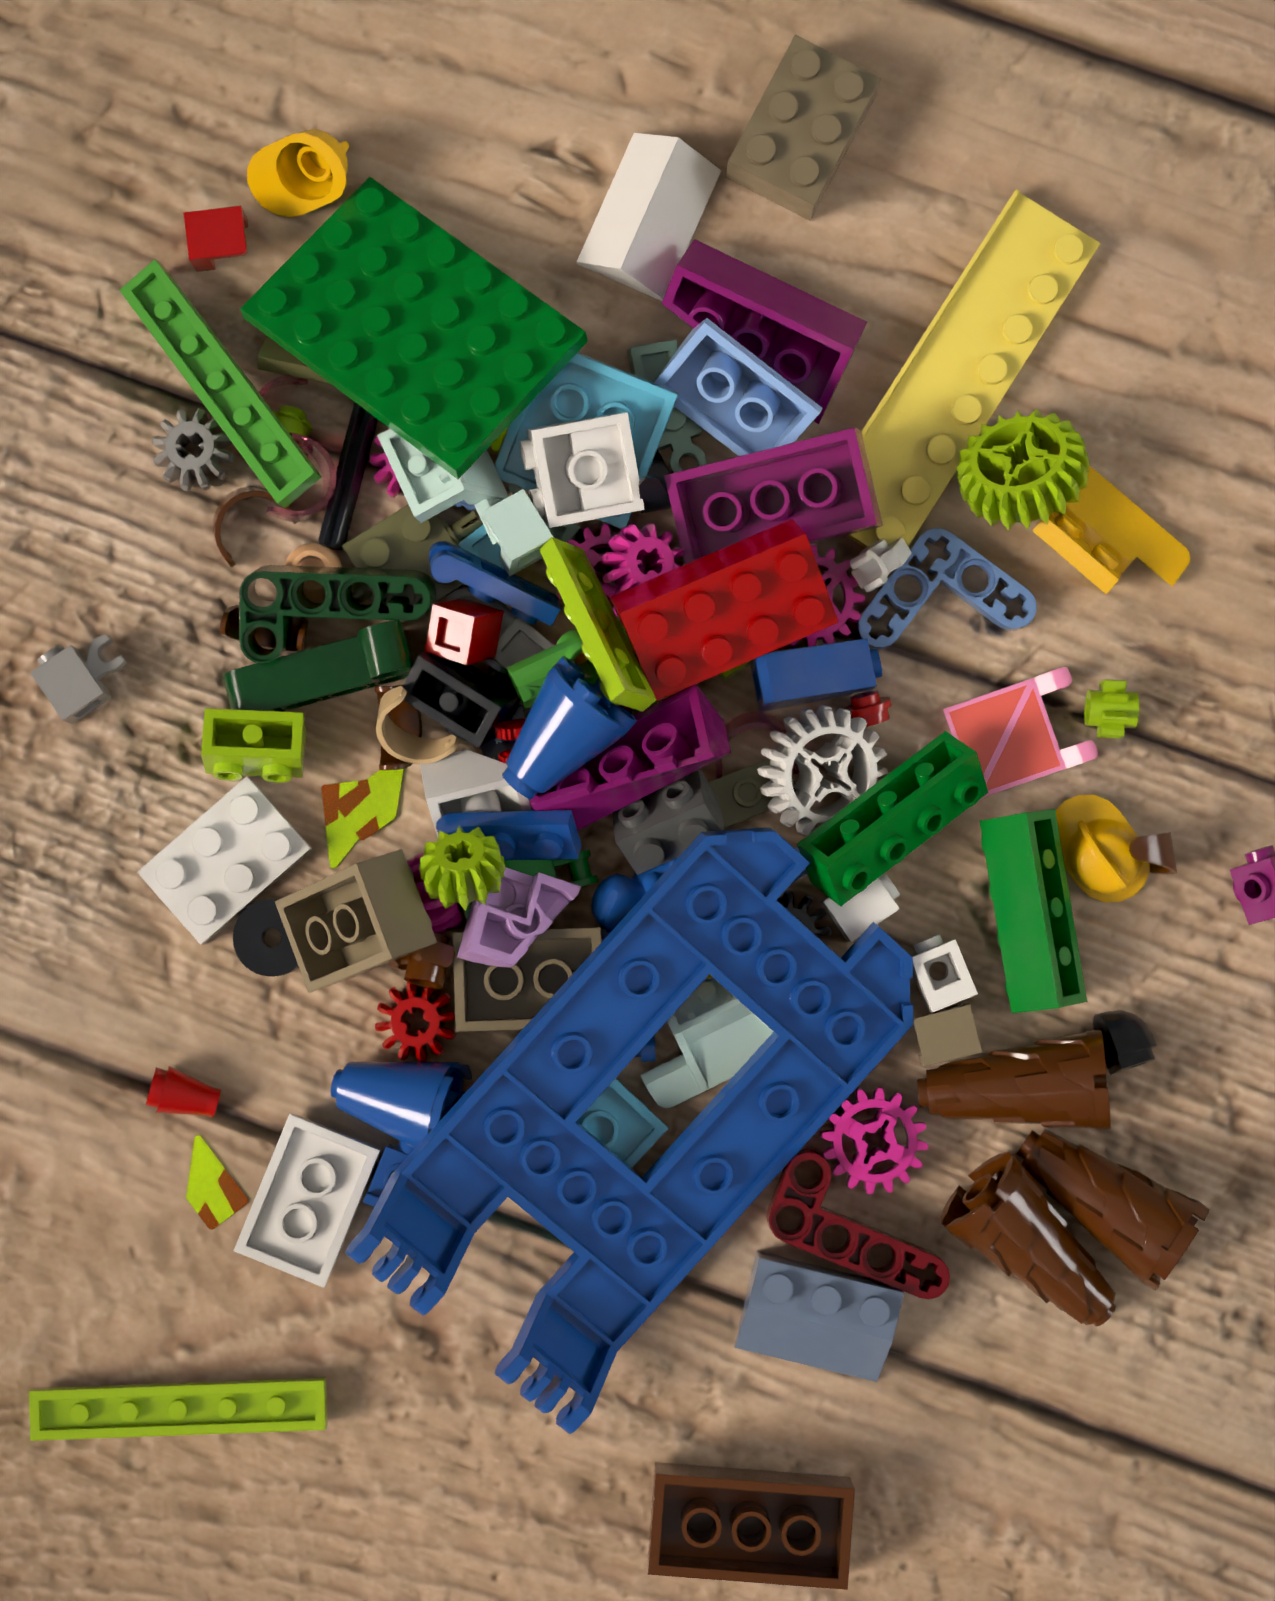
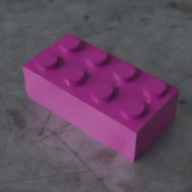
M855 427L664 475L681 549H684L683 559L685 564L790 519H793L806 533L810 544L883 526L862 432Z

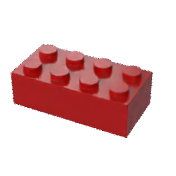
M793 519L610 597L626 638L655 695L656 701L839 623L807 535Z

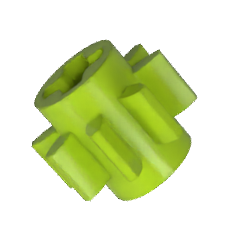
M1103 679V681H1099V690H1087L1084 707L1085 725L1097 726V738L1120 739V737H1124L1125 728H1136L1139 717L1138 692H1126V680Z

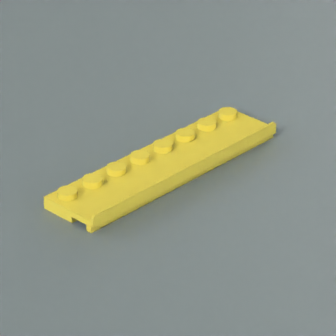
M1016 189L862 430L883 526L847 535L848 538L867 548L883 538L889 545L903 537L909 547L957 471V466L960 464L959 451L967 448L969 436L980 435L981 424L986 425L1101 243L1020 193V190Z

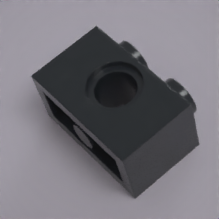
M428 652L418 655L402 686L407 691L403 701L478 748L496 737L495 726L507 720L519 698L517 693L471 664L465 665Z

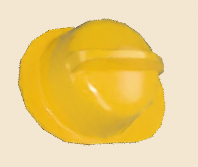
M310 129L293 133L264 146L252 156L247 167V183L252 195L263 208L275 215L285 217L304 215L332 203L343 195L347 185L348 159L346 152L349 148L347 140L338 142L328 132Z
M1094 794L1077 795L1064 801L1056 809L1065 869L1079 888L1090 898L1104 903L1121 902L1133 897L1145 885L1150 872V863L1135 860L1129 852L1131 841L1139 836L1120 810L1109 800Z

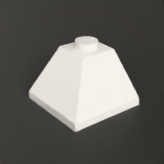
M466 749L451 753L437 762L420 764L425 797L437 837L436 823L438 819L448 813L532 811L529 799L513 789L503 778L502 773L508 767L506 763Z

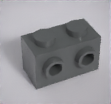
M700 769L612 813L615 842L637 875L678 858L701 832L724 830L720 801Z

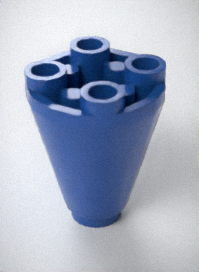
M562 656L548 672L506 761L508 767L502 773L505 781L513 789L531 800L538 792L545 793L620 740L637 721L627 709L621 705L611 703L604 696L600 689L601 680L597 679L592 685L583 678L586 675L585 672L566 656Z

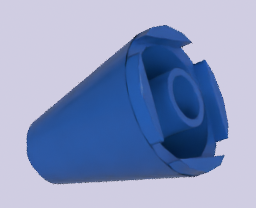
M348 1062L344 1069L336 1071L331 1084V1096L336 1098L338 1109L416 1148L466 1093L463 1092V1078L472 1080V1072L469 1065L459 1062Z

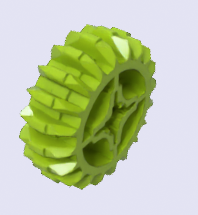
M1035 409L1029 416H1024L1017 410L1014 418L1007 420L998 415L997 424L992 427L981 424V436H969L967 448L959 451L960 464L957 466V479L962 498L970 506L971 511L975 513L976 517H984L990 526L1002 521V524L1009 531L1017 522H1022L1029 529L1031 522L1041 519L1048 525L1050 514L1056 512L1065 515L1066 503L1079 502V490L1087 487V473L1089 472L1090 461L1084 439L1080 437L1079 432L1075 431L1069 420L1061 422V419L1058 418L1055 412L1043 417L1038 409Z

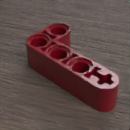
M802 1149L783 1168L766 1214L768 1226L775 1237L792 1246L918 1298L934 1299L946 1291L949 1286L950 1273L948 1267L938 1255L923 1247L821 1206L832 1175L829 1164L821 1154L815 1150ZM804 1160H814L819 1163L821 1168L819 1179L812 1185H801L795 1180V1169ZM790 1205L796 1206L801 1209L803 1215L799 1227L790 1231L779 1228L776 1224V1216L780 1209ZM834 1224L844 1226L847 1229L848 1236L843 1246L838 1249H829L823 1246L821 1240L822 1233L827 1227ZM879 1243L890 1245L893 1255L889 1264L881 1268L872 1267L868 1264L867 1256L871 1247ZM905 1252H909V1254H908L907 1257L905 1258V1256H904ZM904 1258L910 1265L920 1269H925L928 1263H931V1269L937 1274L934 1281L926 1279L921 1286L920 1280L914 1273L903 1269ZM901 1271V1277L897 1278L896 1276Z

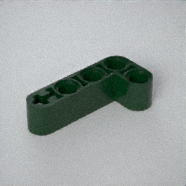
M289 565L261 566L245 577L240 586V647L244 655L252 662L260 664L270 663L280 656L290 644L292 616L416 620L423 616L435 601L436 587L430 576L417 570ZM257 579H268L274 584L277 592L274 601H265L257 595L255 590ZM314 580L323 586L326 594L323 603H314L306 598L303 591L305 581ZM354 582H364L371 586L375 596L372 604L363 605L355 601L351 591ZM409 584L413 585L415 593L422 594L423 596L414 606L410 605L409 597L393 596L388 601V606H385L388 593H402ZM257 627H265L273 631L277 640L275 649H265L258 644L255 638Z
M399 620L378 623L359 630L356 637L278 657L270 663H256L222 674L230 708L233 710L284 712L406 679L414 665L405 627Z

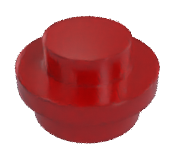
M872 690L850 697L851 705L844 708L850 711L851 719L861 717L866 720V727L890 719L888 708L892 704L890 697H880L878 690Z

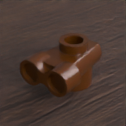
M434 933L437 943L389 962L390 966L395 970H406L405 981L422 987L441 989L443 988L448 967L454 960L455 951L453 946L448 945V937Z

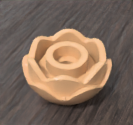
M306 543L298 546L289 554L284 564L289 566L342 567L338 554L333 549L318 543ZM314 580L304 582L303 591L308 600L314 603L325 601V589L319 582Z

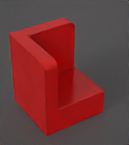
M242 206L183 212L189 261L196 272L216 270L214 259L239 257L247 254L245 228H248V219Z
M456 599L433 604L425 652L465 665L487 660L488 657L494 658L497 653L504 611L467 599Z

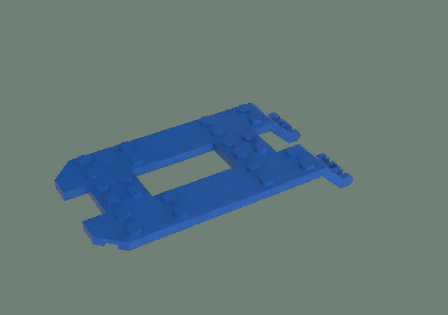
M771 827L701 832L391 1174L364 1228L346 1249V1255L360 1264L369 1259L384 1236L393 1243L390 1250L375 1263L372 1269V1276L380 1282L388 1279L404 1261L406 1255H408L405 1262L392 1275L387 1284V1288L395 1294L403 1293L422 1267L430 1273L427 1281L410 1298V1306L423 1316L445 1295L477 1230L507 1197L514 1201L574 1251V1253L536 1294L512 1349L497 1365L495 1375L506 1384H511L520 1377L524 1369L530 1364L532 1358L540 1362L537 1370L523 1382L520 1388V1395L528 1402L536 1399L535 1407L542 1413H549L566 1394L568 1388L575 1391L573 1399L559 1411L556 1417V1424L568 1434L575 1432L592 1413L619 1349L913 1026V1004L910 1002V978H913V957L873 922L840 958L782 906L777 899L810 862ZM710 974L774 1032L642 1177L579 1124L577 1120Z

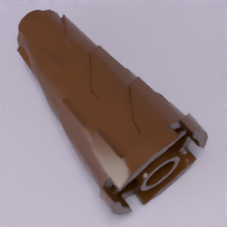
M1089 1030L1083 1033L1041 1039L1034 1042V1045L991 1051L988 1053V1056L954 1061L935 1069L926 1070V1078L917 1079L920 1108L929 1107L930 1115H941L951 1119L994 1120V1123L1041 1124V1126L1046 1128L1111 1129L1102 1030Z
M1047 1129L1041 1135L1032 1130L1016 1153L1024 1159L1021 1164L1032 1177L1048 1190L1046 1193L1076 1217L1081 1225L1098 1242L1116 1255L1142 1283L1153 1290L1160 1287V1279L1165 1280L1197 1235L1199 1229L1195 1227L1198 1219L1192 1215L1205 1221L1210 1210L1196 1199L1166 1188L1138 1171L1114 1163L1081 1144L1077 1146Z
M1004 1152L988 1159L968 1176L974 1183L967 1191L960 1185L956 1188L943 1209L941 1224L970 1249L975 1247L1006 1275L1010 1276L1013 1274L1045 1303L1050 1301L1079 1323L1100 1326L1109 1320L1116 1309V1305L1113 1303L1116 1293L1096 1268L1093 1257L1065 1227L1067 1222L1045 1198L1040 1185L1021 1162L1009 1152Z

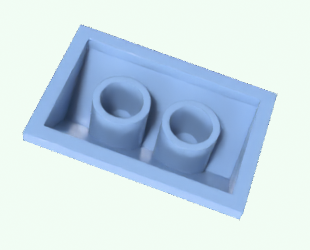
M708 318L690 331L653 382L678 392L679 395L674 407L738 456L794 443L822 411L821 406Z

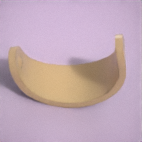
M402 686L393 688L382 696L376 723V734L381 746L389 754L404 762L429 764L447 757L456 750L460 743V738L453 734L440 739L420 738L402 730L393 723L388 713L405 698L407 691Z

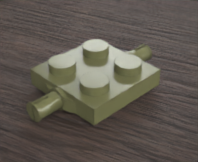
M408 504L343 544L342 547L355 568L401 569L424 572L431 577L436 587L434 604L465 584L456 579L450 583H441L435 580L430 569L429 549L439 541L450 542L459 547V542L482 526L480 520H477L465 529H462V527L478 518L473 510L451 525H448L437 515L420 523L414 517ZM358 582L352 586V596L356 595L354 597L355 601L362 603L369 598L374 602V591L367 583ZM409 584L402 593H388L385 606H388L387 603L393 596L409 597L410 605L412 606L423 596L422 594L415 593L413 585Z

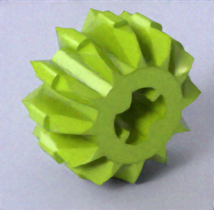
M459 825L456 833L449 835L439 830L437 842L425 843L424 856L420 858L419 870L430 899H440L445 909L458 902L466 911L469 902L478 901L486 905L488 893H500L501 878L504 877L506 868L504 857L501 856L499 844L494 836L485 837L480 827L465 833Z

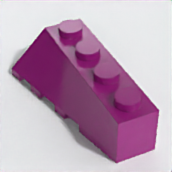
M696 239L692 241L677 264L662 301L665 307L693 328L708 318L821 406V413L814 419L817 424L820 423L868 323Z
M696 684L645 709L643 712L633 715L637 721L624 737L545 793L538 792L532 800L529 799L530 805L535 811L571 810L577 830L585 828L589 824L730 754L731 750L724 720Z

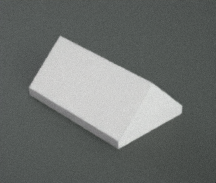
M634 133L579 255L577 265L663 301L676 266L689 247L719 179L721 170L679 137Z

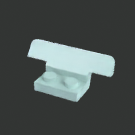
M388 429L377 435L414 517L420 523L464 500L467 504L475 506L492 544H498L483 520V511L509 496L487 450L458 480L393 430Z
M706 978L667 1021L682 1051V1055L640 1076L653 1099L660 1107H674L731 1079L774 1031L714 978Z

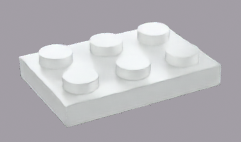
M246 776L137 873L198 943L204 945L306 856L312 848L252 779Z
M290 1113L240 1233L234 1252L325 1288L381 1149Z

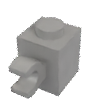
M107 634L101 635L92 641L89 646L87 659L81 650L72 645L65 649L62 645H58L44 653L37 660L40 666L30 672L58 715L65 722L70 724L76 723L112 698L100 679L110 673L120 671L127 664V660L121 655L111 662H104L102 660V650L113 642L112 638Z

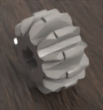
M198 408L194 413L192 421H190L184 409L178 410L177 419L179 424L174 427L170 421L164 419L160 425L168 433V436H156L152 439V444L155 447L164 450L153 457V462L157 467H167L163 474V478L167 482L172 483L180 477V487L184 491L191 490L195 478H197L203 490H208L211 484L208 475L214 473L220 480H224L227 476L219 466V463L229 464L235 461L234 454L224 450L232 442L225 432L220 433L222 428L214 418L207 422V413L204 409ZM192 442L196 446L199 445L203 452L196 458L194 455L187 453L185 450L186 445Z

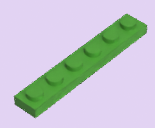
M154 259L119 290L278 505L283 508L288 507L322 478L163 264Z

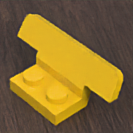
M1091 466L1088 467L1087 487L1079 490V502L1066 503L1065 515L1054 512L1049 515L1048 525L1040 520L1032 530L1105 594L1119 581L1123 571L1136 557L1172 587L1190 562V553L1185 546Z

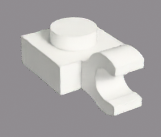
M903 537L889 545L884 538L862 550L859 553L860 555L851 559L850 566L853 569L851 573L861 589L864 587L866 592H871L887 583L888 574L901 567L912 552Z

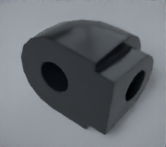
M1123 1010L1106 1011L1094 1015L1093 1030H1102L1105 1062L1110 1075L1155 1060L1152 1048L1157 1046L1156 1041L1147 1024L1137 1015Z

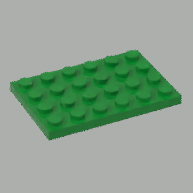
M370 176L240 308L245 320L458 480L588 342L586 331Z

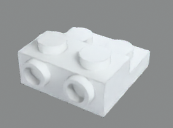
M628 412L526 429L528 440L520 441L521 456L525 470L534 469L537 488L529 490V499L539 515L543 517V521L548 528L645 510L643 499H640L638 484L640 480Z

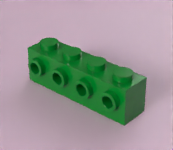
M944 731L797 843L800 854L810 862L806 867V871L811 884L839 906H842L855 895L864 891L868 885L894 865L900 863L908 854L930 837L940 832L943 827L961 813L975 805L988 793L977 752L947 731Z
M1055 809L1025 812L979 821L982 834L981 845L986 858L990 882L989 893L994 906L998 930L997 941L1002 954L1006 978L1005 989L1009 997L1011 1014L1062 1008L1088 1002Z

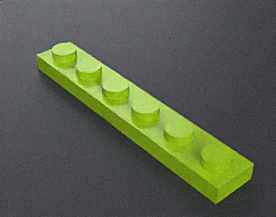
M326 1377L32 1388L29 1391L30 1441L326 1430L328 1427Z

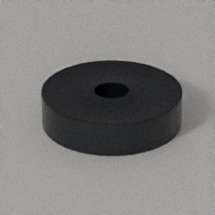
M265 899L250 905L241 913L233 930V946L239 960L250 971L262 976H282L299 968L275 901L279 899ZM272 928L277 929L281 934V942L276 947H270L265 942V934Z

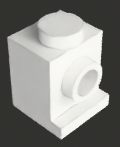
M884 873L868 885L864 891L855 895L842 906H839L829 897L820 903L846 941L853 942L873 922L879 924L900 909L894 901L900 894L890 878Z
M938 934L913 944L916 954L911 955L913 957V975L928 1012L938 1011L978 994L956 939L943 942L941 935ZM937 961L943 963L946 967V975L941 980H934L929 974L930 966Z

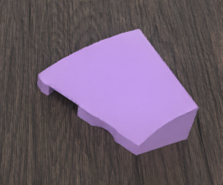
M505 867L504 877L501 878L500 893H488L486 905L478 901H472L457 958L498 967L514 966L528 951V947L537 937L542 935L553 923V920L566 905L576 898L581 886L540 872L531 876Z

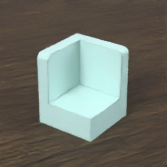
M524 489L483 511V520L501 547L500 562L509 576L543 558L539 548L553 535Z

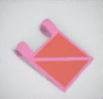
M1067 667L1047 672L943 709L951 735L978 754L988 793L983 797L1082 764L1098 756L1096 745L1092 740L1060 750L1044 706L1042 695L1064 689L1072 683V677Z

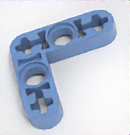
M933 528L927 530L919 537L910 549L912 554L901 567L892 573L887 583L883 585L862 613L857 623V634L859 639L867 638L870 649L883 650L889 648L900 637L939 583L1006 631H1017L1028 625L1036 614L1037 603L1034 595L1027 588L953 533L943 528ZM940 539L946 544L943 552L948 556V559L945 561L942 558H938L934 561L927 572L934 574L936 577L933 581H930L922 570L910 566L908 563L911 559H914L919 566L929 553V549L924 545L925 542L928 541L931 544H935ZM972 566L979 567L986 572L988 585L984 591L972 593L963 586L962 574L966 568ZM911 576L919 582L921 594L916 601L903 602L896 596L894 584L900 577ZM998 581L1005 586L998 593L1000 596L1008 601H1012L1016 597L1023 601L1020 609L1025 613L1024 618L1016 615L1011 620L1007 619L1004 616L1007 609L1006 606L996 598L992 601L990 607L983 602L995 590ZM885 597L893 608L907 613V616L902 620L896 612L886 627L891 632L890 637L887 638L884 635H880L875 640L869 635L872 627L867 623V620L870 617L878 620L884 614L888 606L880 604V600Z

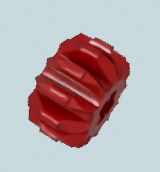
M407 982L408 998L406 999L398 988L392 987L388 992L397 1006L393 1007L387 1003H379L377 1007L379 1012L390 1015L391 1020L376 1023V1031L392 1029L394 1034L385 1039L382 1046L385 1049H389L398 1041L403 1043L398 1052V1059L402 1061L408 1058L411 1048L414 1046L418 1062H426L427 1050L425 1044L427 1043L434 1053L438 1056L442 1055L445 1052V1048L436 1037L440 1035L446 1039L453 1040L457 1035L454 1030L442 1026L443 1021L455 1020V1011L442 1014L440 1010L442 1006L449 1003L451 996L445 993L434 1002L431 1000L435 992L434 988L424 987L422 996H419L418 985ZM415 1007L423 1009V1019L430 1022L427 1031L424 1028L419 1029L418 1035L410 1032L411 1023L405 1020V1015L408 1011L410 1014L416 1013Z

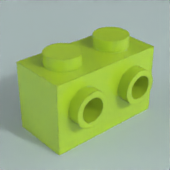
M204 709L201 757L206 774H213L215 778L225 781L240 780L243 775L262 776L264 780L273 783L289 782L292 780V777L303 778L306 741L304 713Z

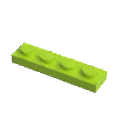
M551 537L539 548L547 566L546 575L558 589L565 604L563 608L564 613L570 622L575 625L583 642L581 645L582 651L587 659L593 663L600 677L602 693L615 705H623L643 712L656 701L655 695L584 549Z

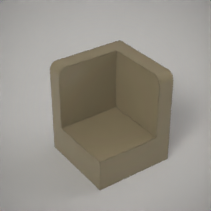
M963 1003L947 1007L944 1011L917 1017L913 1020L921 1055H918L922 1066L927 1067L982 1052L970 1004Z

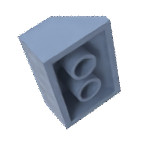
M756 1251L734 1348L877 1382L894 1339L904 1292L875 1279Z

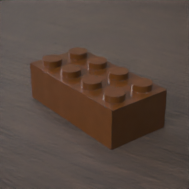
M655 1462L648 1550V1575L848 1590L855 1488L851 1478L845 1476Z

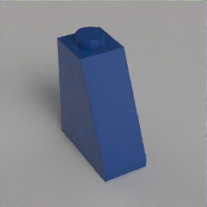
M867 638L771 652L753 659L750 665L759 713L872 691L877 686L875 678L882 677L879 652L877 649L869 650Z

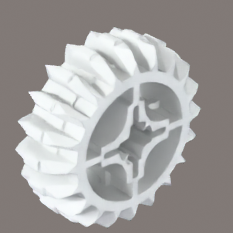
M821 705L816 714L811 709H801L800 722L789 716L784 718V726L787 730L785 734L776 730L770 732V737L777 742L774 750L770 748L761 749V754L771 760L769 766H762L757 769L758 774L770 778V781L763 784L759 789L761 794L773 797L767 807L775 814L781 813L780 822L783 825L791 827L796 824L797 832L808 835L812 830H816L875 785L877 778H883L889 774L887 768L877 765V762L882 760L887 753L880 747H873L879 736L875 731H865L866 720L861 717L851 719L850 711L839 708L833 713L831 707ZM831 733L837 734L831 743L826 742L817 751L812 752L804 747L809 741L818 736ZM853 758L854 772L852 780H850L847 770L849 762ZM811 760L824 764L823 767L828 772L827 775L835 780V783L822 779L823 775L818 771L819 768L811 763ZM795 762L799 768V778L793 786L792 769ZM837 792L842 795L839 800L829 806L810 809L815 801L821 802L828 793Z

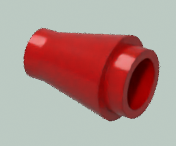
M169 1066L168 1070L156 1067L145 1105L157 1108L156 1113L205 1115L213 1118L221 1089L211 1087Z

